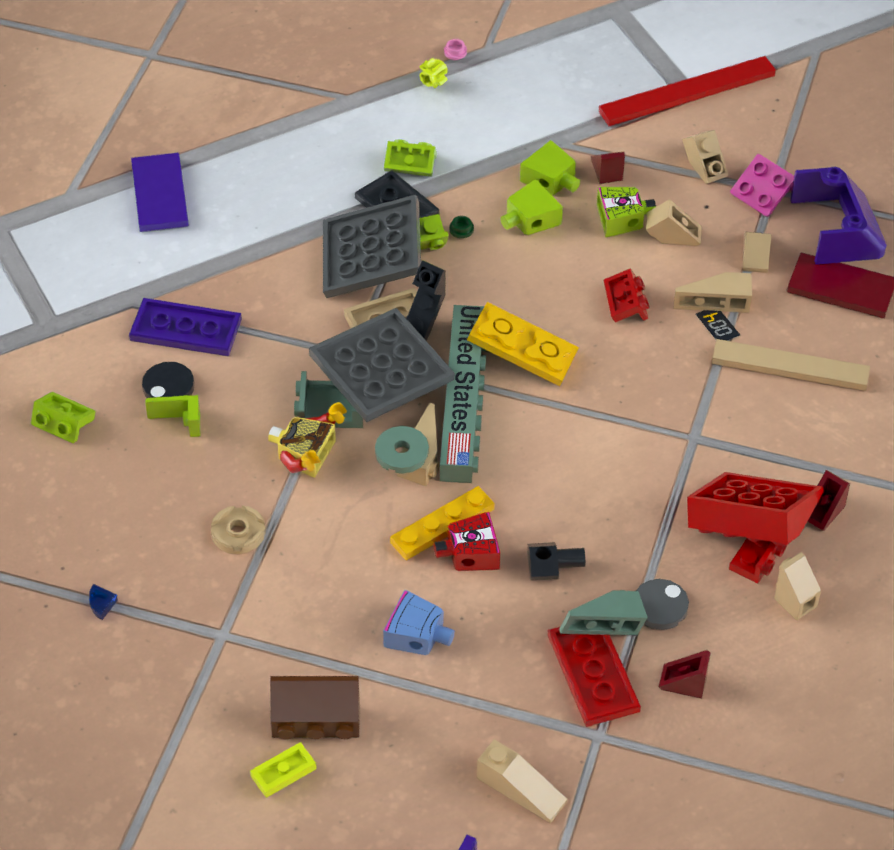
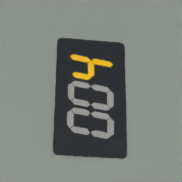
M703 310L696 313L698 319L715 340L728 341L740 336V333L722 311Z

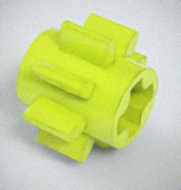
M431 58L420 65L422 72L419 75L424 85L436 88L448 80L444 76L448 70L443 61Z

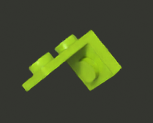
M198 395L145 399L148 419L183 417L184 427L189 426L190 437L201 436Z

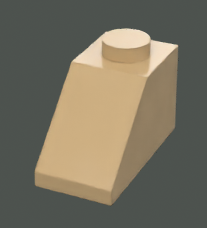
M670 199L647 212L646 231L662 244L698 246L701 244L702 226Z

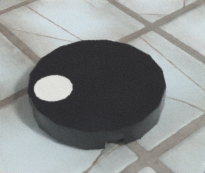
M162 362L155 364L146 371L142 379V389L146 398L190 395V393L192 395L194 391V376L191 370L184 364Z

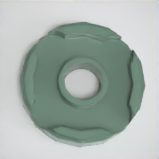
M391 427L382 432L375 444V455L378 463L388 471L389 469L395 470V473L400 474L414 472L421 468L429 454L427 438L421 431L413 427ZM399 447H405L408 449V451L405 453H399L396 451V449Z

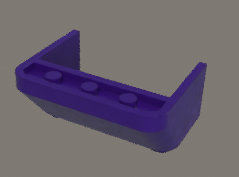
M838 167L795 170L790 198L791 204L839 200L845 214L841 224L842 229L820 231L815 264L875 260L885 255L887 244L863 191L843 170Z

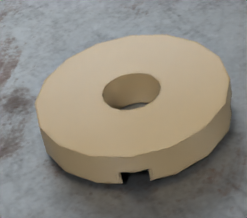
M242 505V508H235V506L227 507L219 511L211 523L213 542L219 549L231 554H243L256 549L264 540L266 533L262 515L249 506ZM235 526L245 528L242 532H233L231 530Z

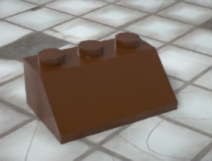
M270 676L272 738L284 740L292 738H310L314 740L321 738H360L359 676Z

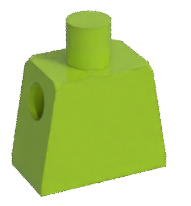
M551 140L520 164V181L527 185L536 179L551 195L557 194L563 188L575 192L580 185V180L575 177V160Z
M535 179L507 199V214L501 216L500 219L506 230L517 226L525 235H531L561 225L563 206Z

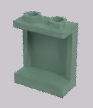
M301 371V381H296V396H300L299 401L294 402L295 417H319L327 413L334 403L340 402L346 408L347 413L342 414L345 417L343 423L338 424L335 422V428H363V418L332 381L308 380L307 371Z

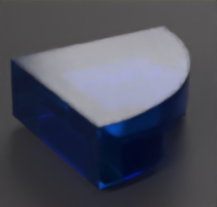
M93 584L89 591L90 607L94 615L103 620L118 601L117 594Z

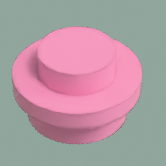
M452 39L444 47V54L449 59L459 60L466 56L467 47L462 40Z

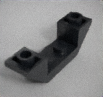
M422 260L412 283L419 288L406 319L427 341L446 295V270Z

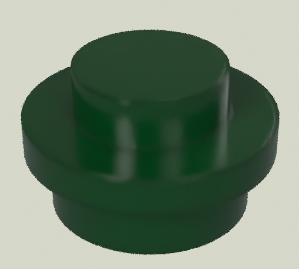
M457 216L450 223L449 231L456 238H467L473 234L474 225L470 218Z

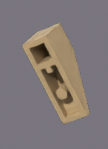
M725 272L675 288L673 309L749 313L752 299V273Z
M429 403L415 427L427 438L429 445L428 457L424 465L414 472L397 473L398 477L427 486L431 477H436L440 467V463L437 462L435 404ZM403 447L400 453H405L408 449Z
M495 739L477 760L478 780L549 823L554 820L567 803V798L520 754Z

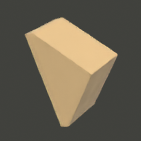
M744 233L743 271L768 273L771 234Z

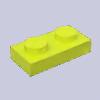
M299 742L250 770V775L267 798L313 772L317 767L314 759L302 743Z

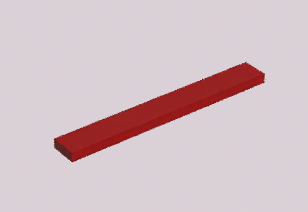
M762 56L599 105L598 112L607 125L612 126L776 75V69L766 56Z

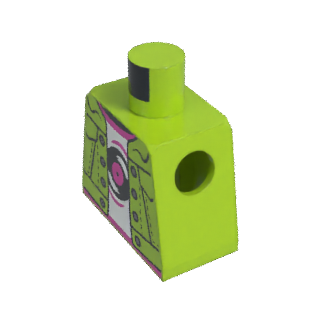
M598 187L596 205L605 237L640 230L643 227L644 215H647V212L656 207L654 199L641 200L639 191L635 187Z

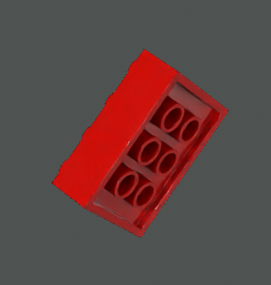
M724 472L687 497L688 528L698 529L701 533L717 532L723 533L725 537L741 536L747 537L749 541L753 542L765 540L771 541L777 546H785L800 536L823 494V487Z

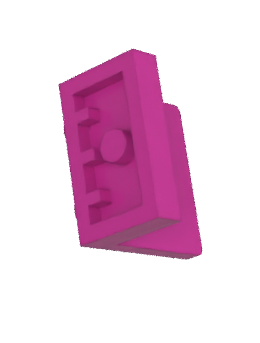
M758 153L730 190V193L759 213L769 217L789 190L792 191L794 175Z

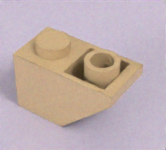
M715 130L701 132L682 139L689 163L706 184L728 177Z
M802 552L793 558L785 559L781 563L774 597L790 615L799 620L818 607L821 593L810 565Z

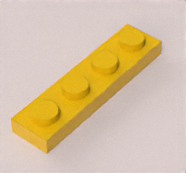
M477 486L390 536V543L407 561L433 546L434 542L448 537V525L450 523L485 512H491L494 510L495 503Z

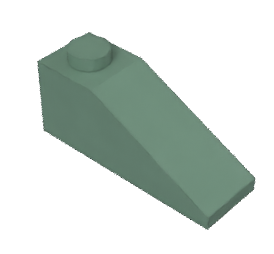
M613 590L570 610L559 630L560 634L638 635L648 617L639 591Z

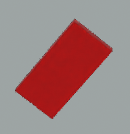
M560 627L548 630V638L586 727L641 711V705L610 635L560 634Z

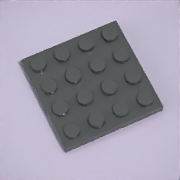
M416 195L323 220V293L326 298L416 275L421 263L419 200Z
M397 308L309 348V356L366 423L454 381L455 377L452 369Z

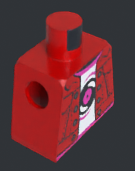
M490 512L450 523L448 525V540L434 542L436 558L452 556L454 568L457 571L500 570L501 553Z

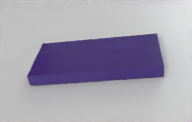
M179 152L131 158L140 232L189 227Z
M143 298L129 333V339L134 342L229 356L242 320V315L237 312Z

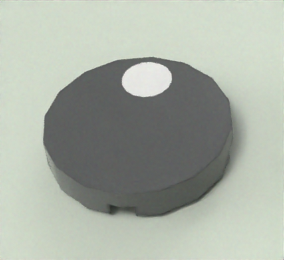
M654 579L641 584L636 590L639 591L648 617L645 621L647 627L658 630L672 629L686 618L689 600L686 592L680 585L670 580Z

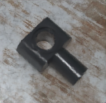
M555 542L527 544L531 581L559 579V568L585 567L586 565L584 548L557 549Z

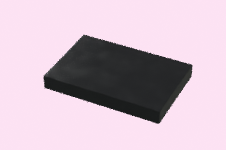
M392 170L355 192V199L366 208L416 195L419 200L420 218L439 214V208Z

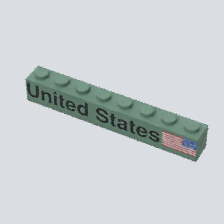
M454 305L448 366L455 373L454 381L447 383L440 457L441 482L472 483L473 472L478 473L479 457L474 456V452H479L480 436L475 435L476 431H481L482 415H477V411L483 410V395H479V391H484L485 375H480V371H485L486 355H482V351L487 352V350L467 341V338L484 306Z

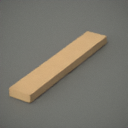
M716 339L712 357V364L862 391H866L870 366L720 339Z

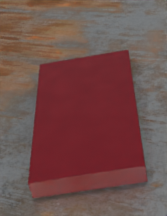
M801 252L789 281L787 293L885 319L894 293V277L840 262L815 264L814 255Z

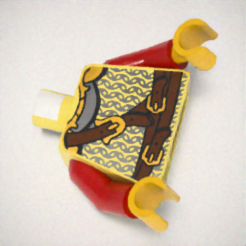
M337 402L329 408L327 413L319 417L292 418L286 430L275 426L271 428L268 441L278 444L279 459L290 473L303 472L311 477H316L336 442L335 422L338 424L343 423L345 417L342 414L347 413V410L342 403Z

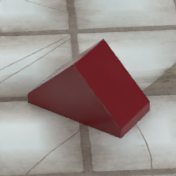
M624 151L591 156L599 184L623 181Z
M825 470L817 485L823 487V494L807 521L822 531H825L845 508L850 488L849 482L828 470Z
M705 650L665 663L658 687L663 691L702 699L711 652Z

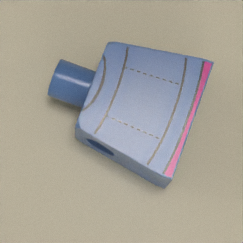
M404 590L383 630L384 647L428 655L435 642L450 646L455 630L443 626L444 611L440 607Z

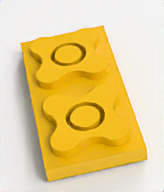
M489 302L485 304L467 338V341L558 386L561 385L579 349L578 346Z

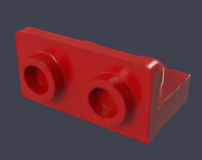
M630 268L603 279L610 314L614 322L639 313L643 321L648 319L647 309L650 306L642 292L645 290V285L640 276L636 277Z
M747 538L731 560L729 570L758 584L764 575L769 576L774 567L775 558L777 556L781 557L784 554L787 545L777 546L773 542L765 540L753 542Z

